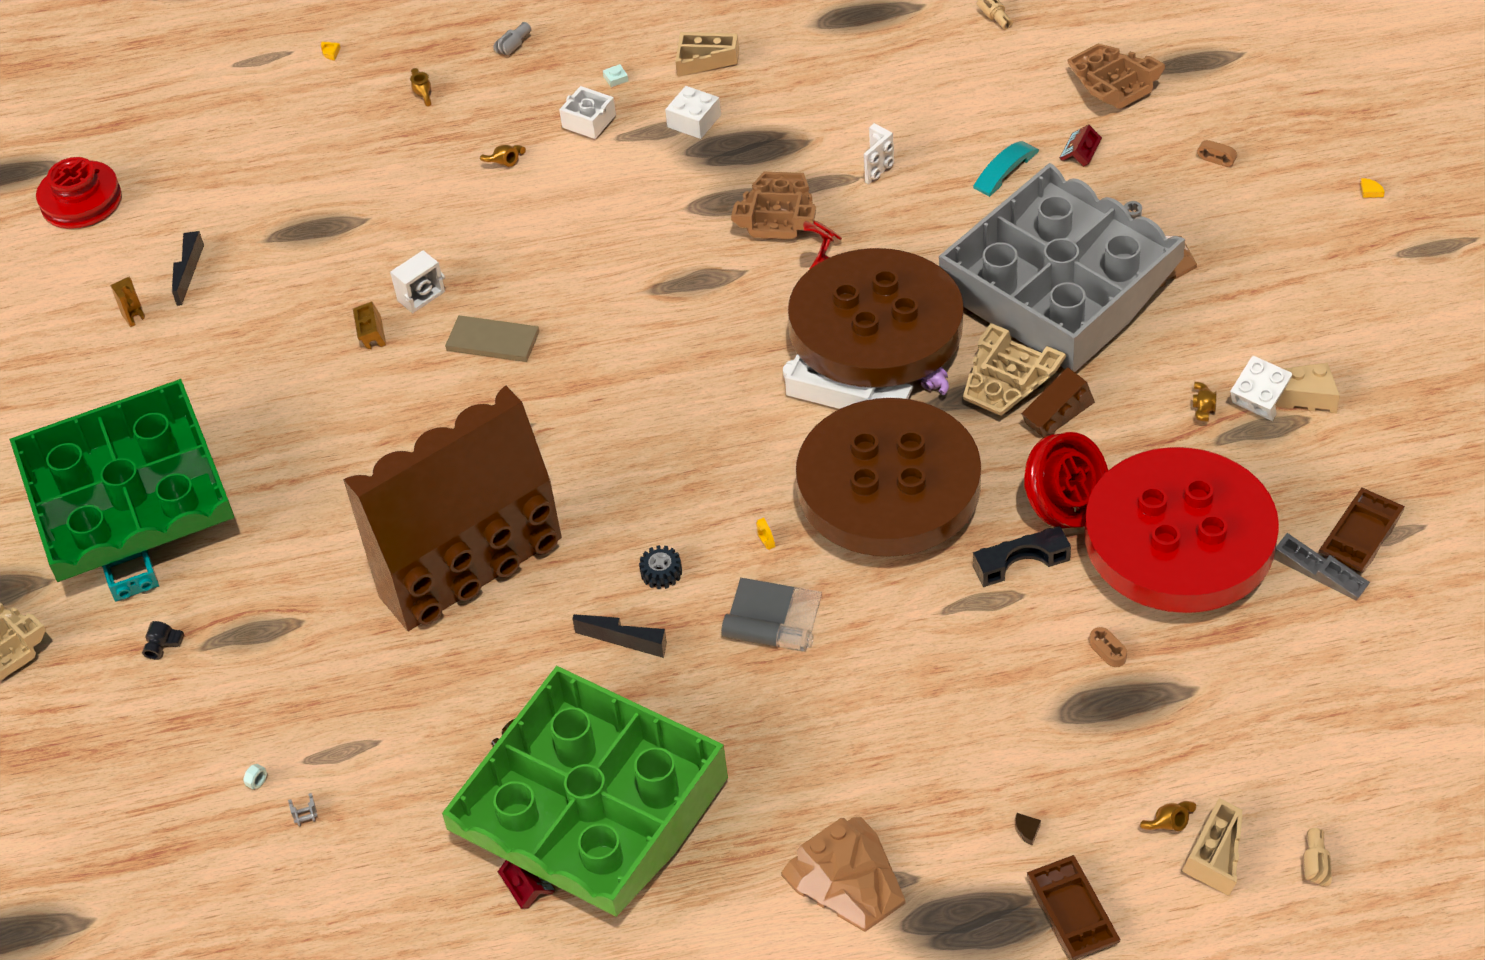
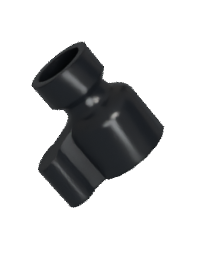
M160 621L151 622L145 636L148 643L144 645L143 656L152 660L160 659L163 651L161 647H178L184 632L172 629L168 624Z

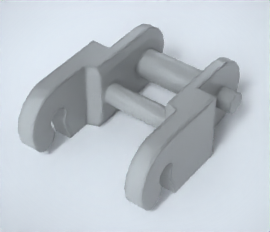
M309 793V807L297 810L293 806L292 800H288L292 817L295 819L294 823H298V826H301L300 822L312 819L314 822L316 821L317 810L312 793ZM310 810L311 814L299 817V813Z

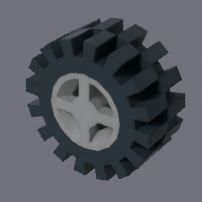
M660 545L656 546V550L651 547L649 548V553L645 551L643 557H640L639 567L642 580H644L646 585L649 584L651 588L657 585V589H661V586H665V589H667L670 583L674 586L676 580L679 581L681 579L680 575H682L679 553H675L673 548L669 550L668 546L665 545L663 549H661Z

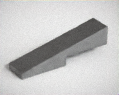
M1288 533L1276 546L1274 560L1356 601L1370 583L1331 555L1325 559Z

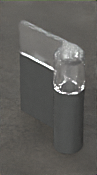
M740 577L730 614H726L723 619L721 635L726 638L806 652L807 648H811L814 635L812 630L822 592Z

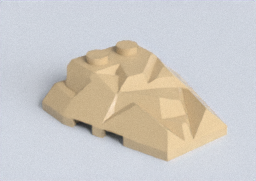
M990 323L979 339L978 353L973 359L974 367L972 373H969L963 399L1002 416L1054 375L1066 358V354L1048 346L1045 347L1042 353L1012 341L1009 330Z
M0 603V681L34 659L36 652L33 647L41 642L46 631L44 625L34 615L29 613L26 616L22 615L18 609L13 607L10 610L5 609L2 603Z

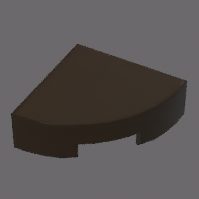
M1017 813L1015 826L1026 843L1033 845L1041 826V820Z

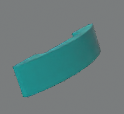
M1024 141L1011 144L987 165L973 185V189L990 197L1002 186L1003 178L1022 161L1025 163L1030 161L1039 152V149Z

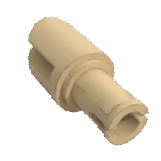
M999 0L977 1V6L990 20H996L1004 30L1008 29L1007 26L1009 28L1012 26L1013 20L1004 12L1005 7Z
M1311 828L1307 831L1309 847L1304 852L1305 879L1326 887L1332 881L1330 852L1324 846V830Z

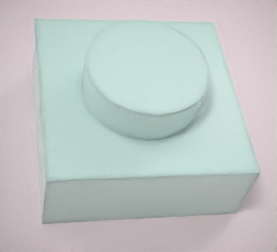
M620 64L603 70V77L610 87L629 81L627 73Z

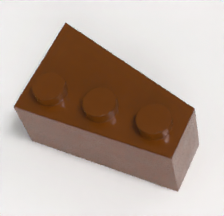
M1067 367L1021 414L1025 423L1044 438L1094 404L1095 401L1087 381Z

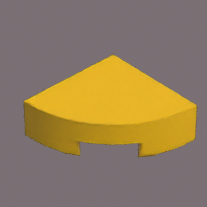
M321 42L323 55L327 59L335 61L341 49L340 43Z
M1361 178L1360 185L1363 198L1384 197L1385 191L1378 182Z
M765 518L757 520L758 537L766 549L775 548V541Z

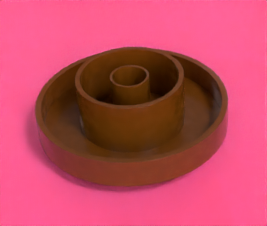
M867 248L844 252L818 263L808 270L796 283L788 303L790 339L797 354L809 367L834 381L859 387H891L906 384L933 373L943 366L956 351L963 331L962 295L957 284L946 271L919 255L886 248Z
M876 398L853 403L824 418L811 430L803 441L796 462L799 503L804 515L815 530L832 543L847 550L880 557L905 556L926 551L954 536L964 527L974 513L981 492V460L978 447L968 430L958 420L945 411L927 403L903 398Z

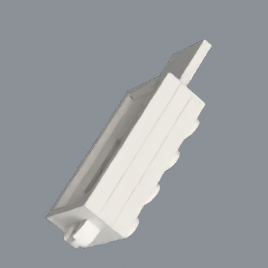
M798 354L794 360L786 362L783 367L786 395L838 409L853 403L876 398L908 399L913 389V385L910 384L891 387H859L840 383L813 370Z

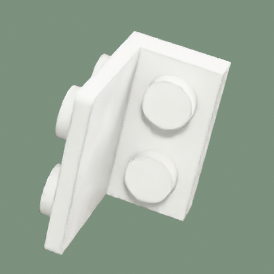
M875 123L869 127L870 149L864 153L865 183L867 184L878 179L894 163L893 133Z
M1252 356L1230 391L1232 403L1273 421L1277 414L1275 404L1291 380L1292 373L1256 356Z

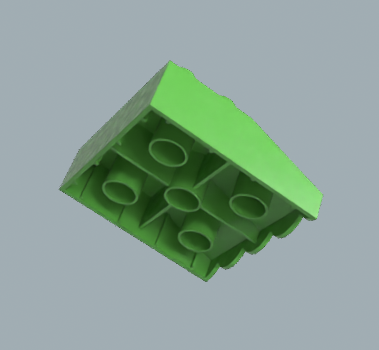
M556 665L445 808L442 815L448 831L617 917L676 853L728 779L724 744Z

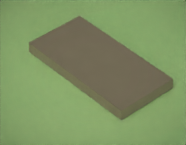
M458 315L445 347L446 351L527 362L539 334V326Z

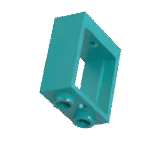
M148 550L102 566L115 602L159 586ZM143 556L148 572L115 583L110 567Z

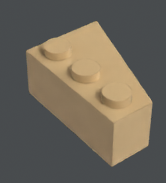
M680 32L675 61L678 77L737 64L739 56L738 34Z
M1328 363L1284 368V370L1292 373V378L1276 402V407L1293 409L1294 406L1308 407L1309 411H1315V408L1328 409L1330 410L1329 413H1337L1340 394Z
M1219 798L1182 872L1229 896L1237 883L1236 871L1239 860L1238 847L1243 810Z

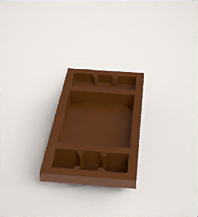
M1361 487L1319 549V553L1327 557L1331 555L1342 564L1363 572L1372 563L1385 539L1392 533L1405 506Z
M1074 855L1027 872L1028 880L1038 904L1047 915L1058 942L1071 960H1076L1120 943V937Z

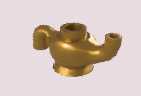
M413 68L410 77L412 90L418 96L423 97L425 106L429 107L432 105L429 91L431 90V83L428 79L429 75L425 72H419L417 68Z
M500 145L494 149L492 155L482 154L480 160L512 167L518 160V153L524 154L526 148L521 145Z
M1194 381V389L1200 390L1198 394H1193V408H1197L1195 417L1197 420L1209 422V413L1211 411L1216 413L1217 391L1213 393L1204 383Z
M1182 801L1178 804H1165L1158 808L1156 819L1151 821L1142 820L1140 827L1146 830L1160 828L1166 830L1174 829L1178 832L1182 831L1188 824V811L1194 812L1196 810V803Z

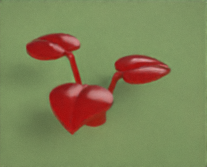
M815 220L813 224L808 221L803 223L804 231L816 232L823 239L818 256L809 270L818 263L830 258L825 253L830 242H834L833 236L842 240V237L835 231Z

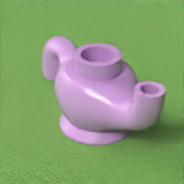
M942 367L918 379L921 380V385L928 391L939 389V392L945 395L949 389V383L946 380L948 375Z

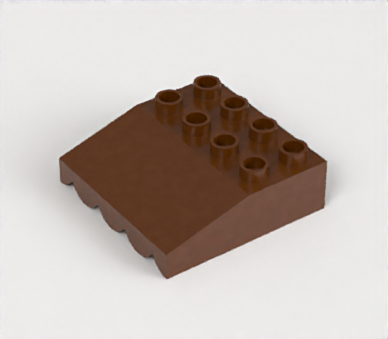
M507 385L496 395L494 405L477 404L463 410L456 418L454 428L438 427L423 433L415 442L413 452L395 451L380 458L373 468L372 476L354 475L343 479L378 596L408 632L420 624H431L438 619L443 610L459 600L467 601L472 599L479 593L482 586L497 577H507L513 574L518 569L520 563L537 553L544 554L549 552L556 546L558 540L562 538L551 481L522 401Z

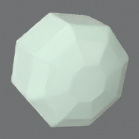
M259 764L251 765L244 775L243 781L245 785L251 789L260 788L267 776L265 767Z

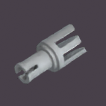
M522 22L515 30H508L494 43V51L499 54L510 55L522 44V38L532 31L531 26L527 22Z

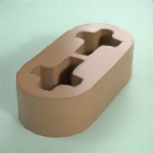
M1204 140L1197 149V154L1201 159L1226 167L1233 165L1237 158V152L1234 148L1210 140Z
M1103 627L1094 628L1090 633L1089 639L1091 648L1108 665L1112 667L1123 666L1127 660L1126 647L1108 629Z

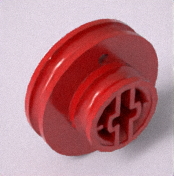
M70 157L54 164L36 190V200L45 220L56 227L67 229L82 228L103 220L117 208L122 196L121 187L113 169L102 162L90 161L83 157Z
M1065 432L1044 437L1031 450L1025 467L1024 487L1033 510L1040 519L1052 527L1061 526L1063 529L1085 526L1089 497L1097 482L1108 471V467L1098 446L1083 434Z

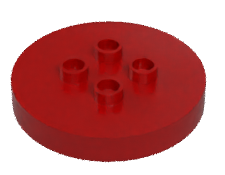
M1167 447L1135 454L1108 470L1097 482L1088 500L1085 521V544L1093 566L1100 576L1117 592L1134 602L1153 609L1177 613H1196L1230 605L1248 595L1262 582L1274 560L1279 533V520L1276 506L1270 493L1249 470L1237 462L1213 452L1186 447Z

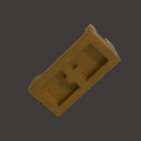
M130 277L110 285L121 315L130 327L136 325L133 318L135 315H139L141 319L145 318Z
M371 301L353 308L358 340H362L368 349H372L371 343H369L371 341H377L380 347L386 346L382 318L373 302Z

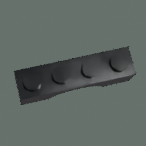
M1061 526L1047 528L1038 533L1025 535L1015 540L1005 541L998 545L973 552V568L982 586L986 587L1005 581L1007 569L1019 560L1034 559L1048 567L1068 562L1071 558V545Z

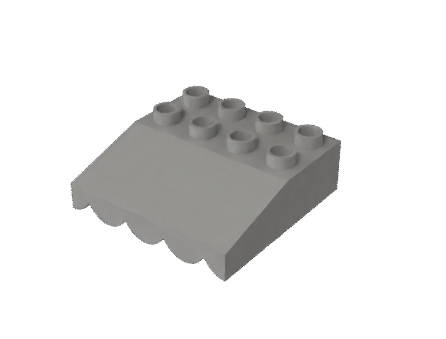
M1049 163L939 255V266L957 284L962 295L963 307L989 323L1009 330L1012 337L1033 350L1042 353L1045 347L1048 346L1065 353L1066 358L1060 366L1064 369L1069 367L1072 371L1076 372L1130 323L1184 258L1185 239L1179 236L1166 238L1162 229L1151 219L1146 217L1132 219L1128 210L1120 202L1109 197L1099 200L1092 188L1085 182L1074 178L1065 181L1061 172L1053 164Z

